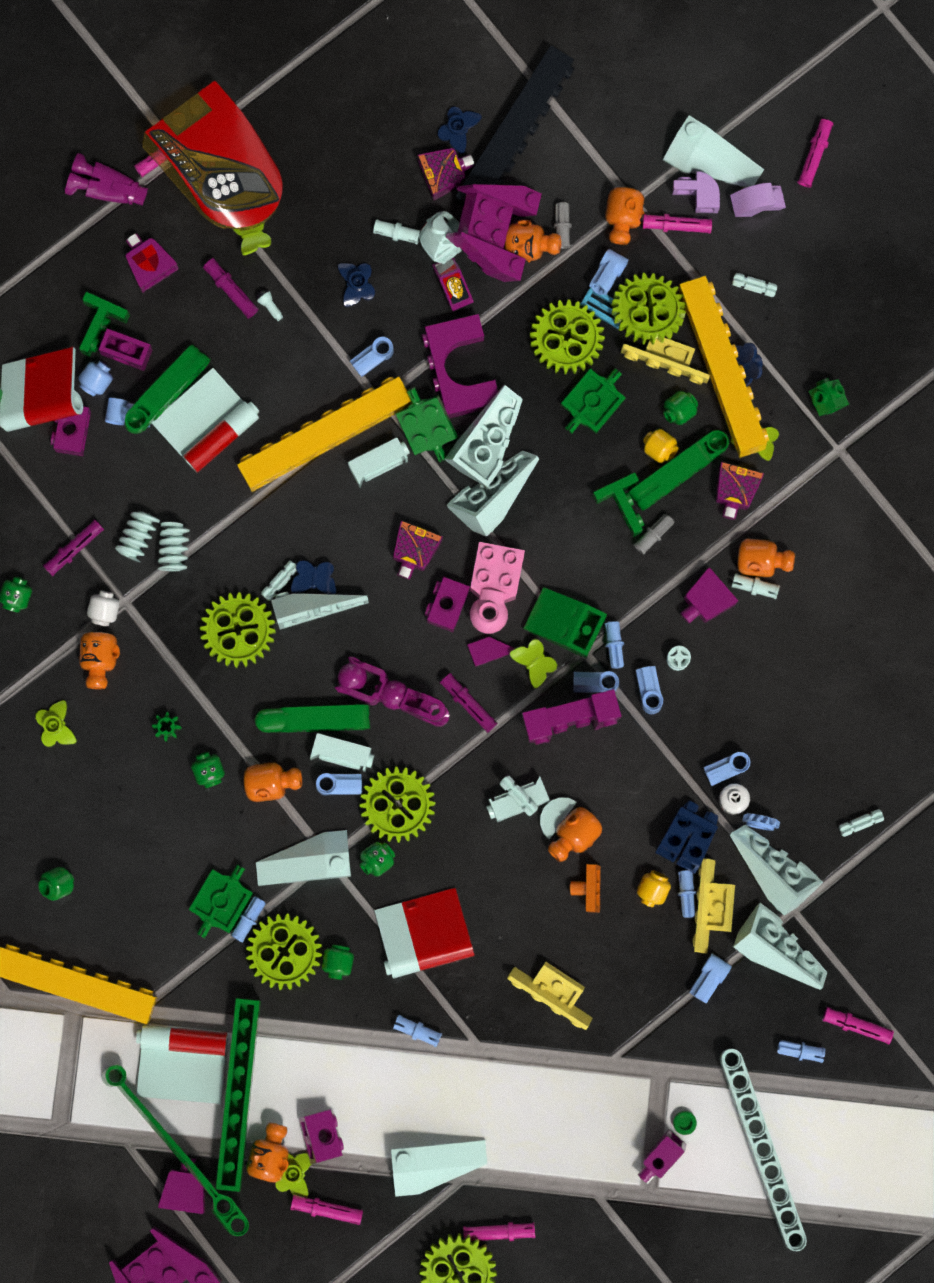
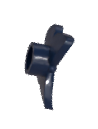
M451 107L448 111V124L443 125L438 130L439 139L441 141H450L452 148L458 153L464 154L467 145L466 133L468 129L480 122L482 116L470 111L462 113L460 108Z
M365 263L356 268L353 264H338V271L347 281L346 285L348 286L343 299L344 307H350L359 303L361 298L367 301L372 300L375 290L368 283V279L371 276L370 265Z
M751 342L745 343L744 346H736L738 352L736 360L744 368L746 387L751 384L753 379H759L762 375L763 361L761 356L757 354V347Z
M299 561L297 563L296 569L299 575L293 580L291 586L292 593H302L310 588H317L327 595L336 594L335 582L330 577L334 571V566L331 563L324 562L317 567H313L307 561Z

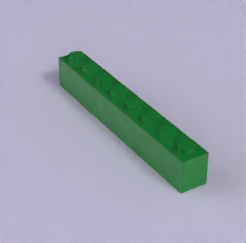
M236 999L216 1182L217 1190L240 1192L242 1187L261 1001Z

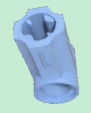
M608 249L599 264L598 271L590 282L589 286L593 292L598 295H607L616 278L622 274L629 259Z
M379 337L373 344L350 360V363L358 374L363 377L384 360L392 357L394 353L393 344L388 338ZM382 343L389 345V351L385 354L377 352V347Z
M109 398L105 422L124 425L125 415L134 404L123 399Z
M648 666L635 670L643 710L648 714L658 713L663 705V697L660 691L656 667ZM649 697H654L658 700L659 705L651 708L646 704V700Z
M574 672V692L601 693L613 689L616 692L619 687V678L614 672ZM612 677L615 680L614 687L610 689L605 688L602 685L603 679Z
M737 752L703 767L711 786L748 770L750 758L744 752ZM741 756L745 759L746 765L743 769L734 767L733 759L735 757Z
M324 773L317 778L316 789L322 795H361V774ZM324 778L330 779L333 782L332 789L328 791L321 789L320 781Z
M712 953L701 969L702 973L689 993L702 1002L707 1003L718 984L723 982L732 966Z

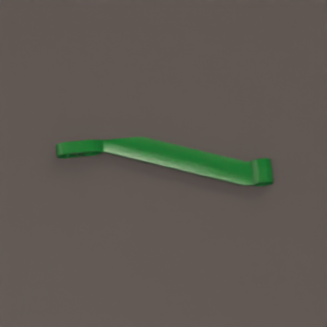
M119 1065L105 1068L102 1072L103 1083L109 1087L117 1086L120 1092L212 1197L211 1210L226 1231L233 1236L244 1235L249 1228L247 1218L230 1197L218 1194L196 1165L124 1083L126 1080L125 1069ZM111 1070H116L119 1073V1080L116 1083L109 1079V1072ZM222 1199L226 1200L229 1204V1209L224 1214L217 1210V1203ZM236 1218L241 1219L243 1222V1229L240 1232H234L231 1228V1223Z

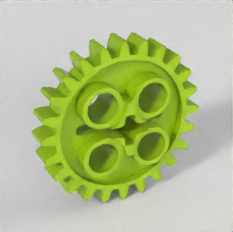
M643 273L641 279L636 275L633 276L632 281L626 279L624 285H619V292L615 291L614 300H612L611 304L614 307L611 315L616 316L614 323H621L618 330L626 329L625 337L631 334L634 335V342L638 338H642V344H645L647 339H650L652 345H654L657 338L661 343H663L665 336L671 339L672 332H678L679 326H682L684 321L682 318L686 314V311L683 310L686 303L681 302L683 294L676 295L678 286L671 288L672 281L664 283V276L656 280L654 273H652L651 278H647L646 274ZM644 291L648 292V307H646L647 297ZM659 295V296H661L663 299H662V300H657V299H655L653 296ZM637 297L640 299V301L636 302L633 301L631 298ZM649 311H652V312H651V315H650V321H651L652 327L649 326V321H648V320H649ZM657 316H663L666 320H659ZM634 318H641L644 322H637Z
M559 300L558 307L556 308L550 303L549 312L542 309L543 317L536 316L535 320L539 324H532L531 328L537 331L530 333V338L536 339L531 342V347H538L534 351V356L541 354L539 362L547 361V369L554 365L555 373L560 368H563L564 375H566L568 369L571 368L572 372L576 374L578 366L584 371L585 363L593 365L591 357L599 358V354L595 350L603 349V346L598 343L605 339L604 336L598 335L604 331V327H597L601 319L593 320L595 311L588 314V305L581 309L579 308V301L576 302L575 306H571V301L568 300L566 306H563L561 300ZM562 318L566 325L561 328L556 327L554 320ZM579 325H584L588 332L581 335L576 332L575 328ZM548 330H552L557 334H550L548 333ZM566 333L571 334L568 341H564ZM549 340H556L559 343V347L550 349L546 343ZM577 340H580V341H583V340H584V341L587 342V344H582L581 342H579V341H577ZM575 346L581 350V354L572 356L568 350Z
M238 592L237 598L234 599L232 594L229 593L228 600L226 601L220 596L221 604L218 605L212 602L215 609L213 611L206 609L210 616L209 618H202V621L207 623V626L200 627V630L207 634L201 636V639L209 641L204 645L205 649L212 648L209 654L211 657L218 654V663L226 659L225 665L227 667L231 661L234 662L235 668H238L239 662H243L244 666L247 667L248 660L250 659L256 664L255 657L257 655L262 659L264 658L262 650L270 651V648L266 645L267 642L274 643V639L269 637V635L275 634L276 630L271 629L269 626L274 625L275 621L267 619L272 613L271 611L263 612L267 606L266 604L258 606L259 598L254 599L253 602L250 601V594H247L245 599H242L241 593ZM244 611H251L253 618L249 622H244L241 620V614ZM222 616L230 618L231 622L226 627L218 625V620ZM258 624V628L242 630L239 636L235 632L218 636L219 632L235 630L236 625L246 628ZM250 633H255L258 635V641L252 645L246 643V636ZM228 638L234 639L236 643L235 647L230 650L223 647V642Z
M395 767L394 773L391 774L390 770L386 768L385 776L378 772L379 779L377 781L370 778L372 787L364 786L368 795H361V798L366 800V803L360 804V807L365 808L367 811L362 813L361 816L369 817L365 825L373 824L371 832L374 833L379 830L380 839L386 834L388 835V842L392 840L393 836L396 837L398 843L401 841V836H404L409 841V834L412 833L417 838L418 829L426 831L423 823L431 824L427 815L435 814L434 811L429 809V807L435 805V802L429 801V798L433 797L434 793L426 792L430 784L423 786L424 777L417 780L415 778L416 771L408 775L406 767L403 773H399L398 767ZM400 782L403 784L404 790L401 794L396 795L391 792L390 789L393 783ZM386 790L396 801L403 800L402 807L414 818L410 820L398 808L393 810V802L383 795L382 791ZM417 798L421 802L418 810L413 811L408 808L407 804L410 799ZM384 799L387 801L388 807L385 811L380 812L375 809L374 805L377 800ZM401 815L404 817L405 823L402 827L397 828L392 825L391 821L394 816Z
M277 914L276 921L274 922L268 917V925L262 922L259 923L262 928L261 931L253 929V932L257 935L256 938H248L253 943V946L246 947L247 950L252 951V955L246 957V959L254 961L249 968H257L258 971L255 973V977L263 975L262 984L270 980V988H273L275 983H278L279 990L283 989L284 984H287L289 990H292V983L294 982L298 987H301L300 979L303 978L309 982L307 974L315 975L316 973L312 967L320 966L315 961V958L322 957V954L316 952V949L321 948L322 944H315L314 942L319 938V935L312 936L311 933L314 927L306 929L307 921L305 920L299 924L298 916L293 921H290L289 914H286L285 920H282L280 915ZM279 929H285L288 932V938L284 942H278L275 938V933ZM296 934L297 939L288 949L290 956H283L277 967L272 970L271 966L281 954L278 949L280 947L285 948L293 935ZM300 942L305 943L307 946V952L302 956H298L294 952L295 945ZM266 948H271L274 951V958L269 962L264 961L261 956L262 951ZM284 962H291L293 964V972L290 975H284L280 970Z
M458 1233L457 1239L453 1240L452 1236L448 1234L447 1242L439 1238L440 1246L432 1243L431 1249L433 1253L430 1251L425 1252V1256L429 1260L423 1259L421 1261V1265L426 1267L420 1269V1274L426 1276L421 1279V1283H463L460 1276L454 1274L455 1268L447 1257L448 1254L452 1256L458 1271H463L462 1278L465 1283H496L494 1279L490 1278L497 1276V1271L491 1269L496 1266V1261H489L493 1257L492 1252L484 1253L487 1245L479 1247L478 1238L473 1243L470 1242V1235H467L466 1239L462 1240L461 1234ZM465 1252L469 1255V1259L460 1261L457 1258V1254ZM443 1263L449 1269L446 1272H439L436 1266ZM471 1273H478L481 1278L473 1282L468 1276Z

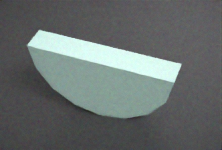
M557 798L550 801L544 807L540 815V826L543 834L549 840L555 833L557 826L566 818L577 803L570 798Z

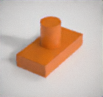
M587 864L586 881H571L570 883L571 895L586 896V912L600 913L601 866Z

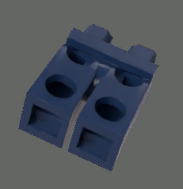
M688 801L677 812L655 853L674 863L685 841H687L676 864L695 874L718 828L716 826L718 815L707 811L704 818L696 815L699 806L692 801Z

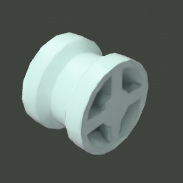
M675 646L667 655V664L673 670H683L688 666L691 655L687 648Z

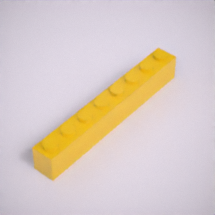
M706 276L681 283L679 293L683 294L682 302L686 303V313L738 456L741 458L766 449L769 437L766 429H762L760 426L761 415L758 407L754 408L751 400L754 397L751 387H746L744 378H746L744 368L737 363L738 352L735 344L731 345L728 337L731 336L728 324H723L721 316H723L722 307L719 302H715L713 295H716L713 283H708Z
M390 377L381 383V387L375 390L373 388L367 389L361 394L362 397L355 401L349 399L342 403V408L337 411L329 410L322 414V419L315 423L309 421L300 427L302 430L294 434L289 432L280 438V442L274 445L268 443L260 448L261 452L256 455L248 454L241 458V463L237 465L251 492L395 415L397 411L409 407L412 402L400 377L395 379Z
M6 944L5 948L0 947L1 978L131 1020L149 1024L158 998L152 996L154 991L140 987L139 991L130 989L131 984L120 980L117 981V984L108 982V976L95 973V976L92 977L86 975V969L73 966L71 970L63 967L64 962L52 958L49 963L41 960L42 955L30 951L28 955L18 953L20 948Z

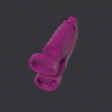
M80 153L75 157L72 173L69 174L65 188V194L70 196L78 189L86 190V197L116 203H129V205L136 203L142 206L148 192V188L139 186V182L133 181L126 175L98 162H96L95 166L88 164L85 156ZM76 174H85L91 176V179L87 180Z

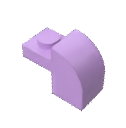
M697 172L695 180H691L689 177H680L678 180H674L672 195H695V213H718L720 208V191L716 181L710 175Z
M771 183L750 186L730 195L735 217H752L762 211L786 208L781 186H772Z

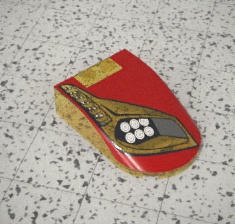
M216 81L209 84L145 131L142 147L195 208L212 224L223 229L249 230L265 223L277 210L282 196V178L279 169L242 111Z

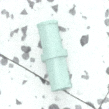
M377 219L373 234L391 237L394 241L399 239L418 245L421 230L404 227L401 223L392 224Z
M735 573L732 588L752 592L751 595L756 596V594L776 599L780 585L761 581L759 577L754 579Z

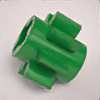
M166 712L165 717L162 719L157 715L158 724L152 725L154 729L159 731L155 736L158 738L163 735L165 742H168V737L170 736L177 739L175 732L182 729L181 726L175 724L179 718L176 716L170 719L168 712ZM164 722L167 724L172 722L170 725L172 730L170 732L166 730L162 732V724Z

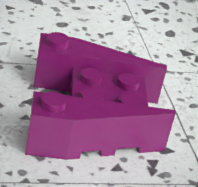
M476 184L458 186V191L467 194L458 232L447 233L445 237L453 245L460 247L472 262H476L481 266V270L486 275L503 282L521 281L526 259L503 249L512 214L519 217L537 215L542 193L526 186Z
M614 689L593 694L590 698L548 709L543 707L522 713L529 743H535V745L550 742L553 735L552 731L554 734L566 732L569 726L576 725V728H582L590 725L591 721L594 730H598L602 727L617 724V720L622 717Z
M156 1227L152 1228L150 1232L157 1242L122 1269L115 1259L109 1262L116 1283H183L186 1279L189 1283L222 1282L207 1261L198 1257Z

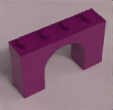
M479 314L426 326V334H422L424 347H429L431 356H427L430 370H435L436 378H432L436 392L440 391L441 401L448 417L453 418L483 411L498 393L495 380L471 386L459 385L449 378L444 367L447 356L454 349L484 341Z

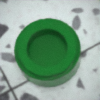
M681 1111L675 1115L673 1127L676 1132L682 1135H689L696 1129L697 1120L692 1113Z

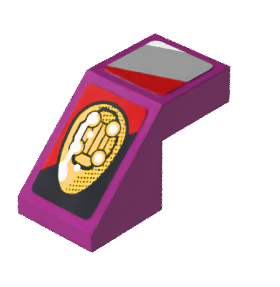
M454 257L444 265L442 263L432 265L452 311L473 303L470 291Z

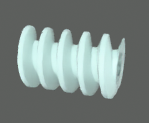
M142 511L131 512V517L135 521H127V525L131 529H124L123 533L127 537H120L119 539L124 546L118 545L115 547L121 555L140 562L136 558L137 556L145 555L140 548H148L149 546L144 542V539H152L148 530L156 531L152 522H160L156 517Z
M161 523V527L166 530H162L160 536L166 539L160 540L159 544L166 548L159 550V554L165 557L158 559V563L164 565L159 567L158 570L180 571L187 569L186 565L181 564V561L188 559L187 556L182 555V552L188 551V548L183 546L182 543L189 541L183 534L190 532V530L183 527L181 523Z

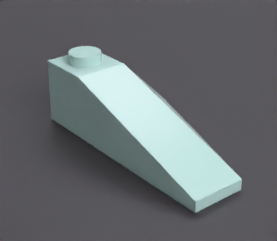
M503 385L458 439L444 460L464 475L488 487L502 467L505 449L508 448L510 441L509 436L512 427L515 425L523 399L506 385Z
M746 825L730 834L767 899L784 916L796 909L823 883L802 862L796 864L786 857L788 855L787 852L782 849L780 852L769 846L767 839Z

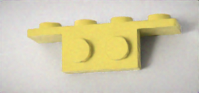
M657 338L654 345L649 340L646 351L623 344L621 353L625 354L624 357L629 360L637 361L640 359L645 361L646 365L651 368H665L671 375L677 377L681 375L687 376L691 382L700 385L707 383L710 377L709 374L689 367L695 351L692 347L664 338L663 343Z
M706 858L703 859L699 867V876L701 877L700 887L697 890L699 903L698 910L695 913L696 934L693 936V946L695 947V952L698 953L708 952L709 930L731 932L735 885L714 883L715 860Z
M547 962L544 963L535 979L516 967L512 969L507 979L516 988L527 991L533 999L545 1003L556 1014L565 1016L574 1026L582 1027L585 1030L588 1028L593 1018L574 1006L583 992L584 986Z

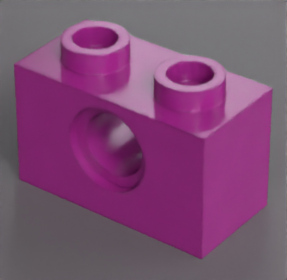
M107 329L99 352L101 356L145 371L152 348L148 343Z
M83 407V412L79 415L55 420V423H58L57 431L52 432L51 445H54L56 452L77 456L84 455L91 416L89 407ZM70 424L75 425L76 430L73 434L68 435L64 433L66 426Z
M443 577L442 583L437 581L433 594L437 595L434 604L429 603L425 612V616L428 617L427 623L454 632L470 587ZM442 599H450L453 602V606L448 610L442 609L440 607Z
M331 1109L298 1118L310 1164L343 1156V1141L337 1135L336 1127H338V1122ZM320 1130H324L327 1133V1140L324 1143L318 1137Z

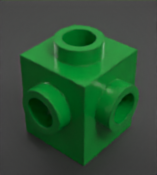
M828 378L816 383L817 387L809 391L812 403L819 416L832 414L849 405L839 379L829 381Z

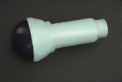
M259 291L256 295L257 302L265 306L277 321L281 320L283 316L272 301L270 291Z

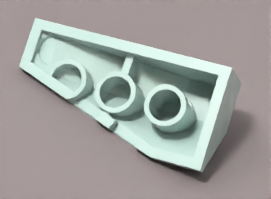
M688 116L663 158L665 162L681 172L688 174L703 172L714 179L745 188L754 186L764 171L762 167L691 116Z
M522 450L502 464L500 471L488 487L480 483L472 488L467 486L447 504V507L472 531L488 536L504 519L537 464L538 456Z
M288 592L275 595L276 599L271 600L280 630L369 603L365 595H289Z
M347 830L323 832L256 862L258 886L351 877Z
M759 903L739 930L733 947L753 962L821 990L824 986L827 971L809 951H803L796 942L798 938L793 933L791 935L788 934L781 926L783 921L775 913Z
M485 1140L391 1149L395 1196L421 1194L486 1165Z

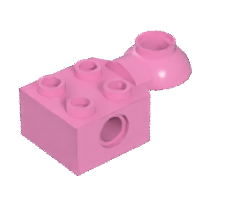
M479 542L470 591L479 597L473 603L470 610V620L478 631L485 634L495 633L505 626L508 619V610L504 603L516 599L525 550ZM487 608L493 609L496 613V616L491 620L483 617L482 613Z

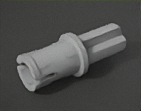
M560 202L556 204V224H554V228H556V233L561 235V249L570 248L569 228L572 227V224L569 223V204Z
M664 514L651 528H647V532L633 544L634 547L644 555L656 541H661L660 537L674 524L673 519L669 515Z

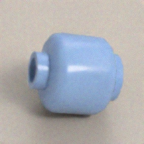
M102 361L98 363L89 362L79 375L80 388L92 396L96 394L102 395L113 380L112 375L109 373L111 368Z

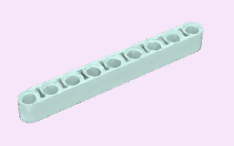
M726 1049L720 1054V1064L783 1243L792 1251H800L806 1246V1235L743 1057L735 1049ZM728 1053H734L737 1057V1062L733 1066H728L725 1062V1056ZM737 1075H741L745 1079V1084L740 1089L733 1085V1079ZM748 1097L752 1100L753 1106L751 1110L744 1111L741 1108V1101ZM753 1120H757L761 1124L760 1131L755 1134L749 1130V1124ZM760 1143H766L769 1147V1151L765 1156H760L757 1153V1146ZM769 1165L775 1166L777 1170L776 1176L771 1179L765 1175V1169ZM777 1188H782L785 1193L781 1201H775L773 1198V1192ZM784 1211H790L793 1215L792 1221L788 1224H784L781 1221V1214ZM794 1233L799 1234L801 1238L797 1246H791L789 1243V1237Z

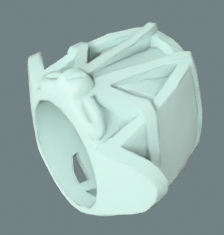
M446 211L437 212L427 219L420 232L421 246L434 262L442 263V265L461 252L460 247H456L445 237L447 233L458 232L460 224L455 217Z

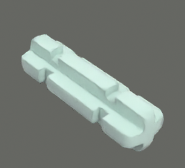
M740 273L734 275L733 286L740 288L744 286V289L760 294L764 292L765 295L774 297L776 294V284L770 282L766 284L765 281L750 276L746 278L744 277L745 275Z
M288 561L284 566V570H280L269 583L270 586L264 588L261 593L262 596L271 601L275 597V593L279 592L291 579L290 576H294L297 572L296 564Z
M506 776L501 780L500 785L505 791L508 790V794L514 801L524 808L523 810L528 816H531L537 811V805L533 801L530 802L527 794L518 785L514 784L515 781L510 776Z
M877 809L870 812V815L865 814L851 820L850 823L846 822L839 825V831L845 837L852 834L853 831L857 832L872 826V823L876 824L883 821L884 816L881 810Z

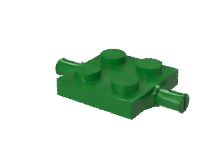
M614 368L607 378L599 376L590 369L564 399L561 406L569 411L573 417L565 427L567 431L569 430L573 434L576 428L582 424L597 434L624 402L626 397L618 392L613 385L622 375L620 372L617 373V369Z
M415 387L407 390L406 392L412 404L405 409L397 411L396 416L414 455L427 450H434L438 462L444 461L446 455L442 446L456 439L457 434L439 395L430 399L420 400Z
M236 865L231 876L221 875L212 869L189 908V911L195 913L204 921L196 934L206 938L211 927L220 928L230 934L253 895L251 891L244 888L238 882L245 870L241 867L240 869V866Z

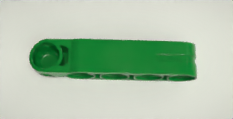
M190 345L129 409L124 419L125 428L133 434L143 432L200 375L211 359L200 352L196 346Z
M720 430L710 432L629 491L630 496L642 511L646 510L724 453L729 445L728 436Z
M369 705L263 709L256 714L255 725L258 730L264 733L370 729Z

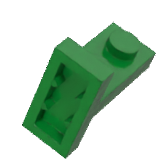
M86 292L83 297L84 304L97 310V313L79 349L82 354L90 357L92 352H96L100 346L101 340H99L102 331L106 332L111 320L109 316L126 324L130 314L128 310Z
M636 473L593 492L592 495L596 504L613 496L633 537L642 533L644 523L640 514H635L631 507L634 505L630 494H625L624 491L638 485L639 480Z

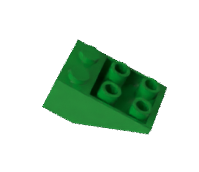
M543 587L524 630L586 659L607 614L585 603Z

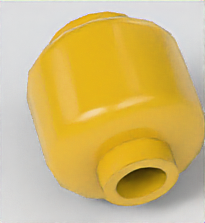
M662 429L655 430L654 432L650 431L643 440L645 444L644 453L658 463L670 462L678 452L677 440Z
M651 871V873L644 874L637 888V894L642 898L641 903L649 907H654L655 904H663L671 889V884L668 881V877L660 872Z

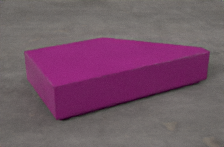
M491 637L467 645L475 667L508 656L511 651L515 650V648Z

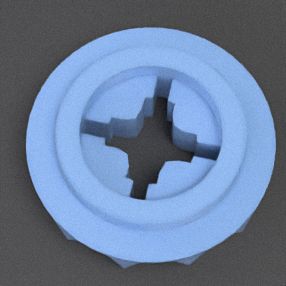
M747 813L742 819L749 827L774 831V828L778 829L780 825L777 819Z

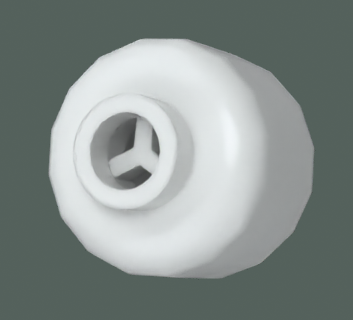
M100 591L99 594L91 596L87 616L92 619V623L109 626V623L116 621L119 600L113 598L114 593Z
M730 784L724 787L719 795V804L722 810L731 815L745 811L750 802L748 790L740 784Z

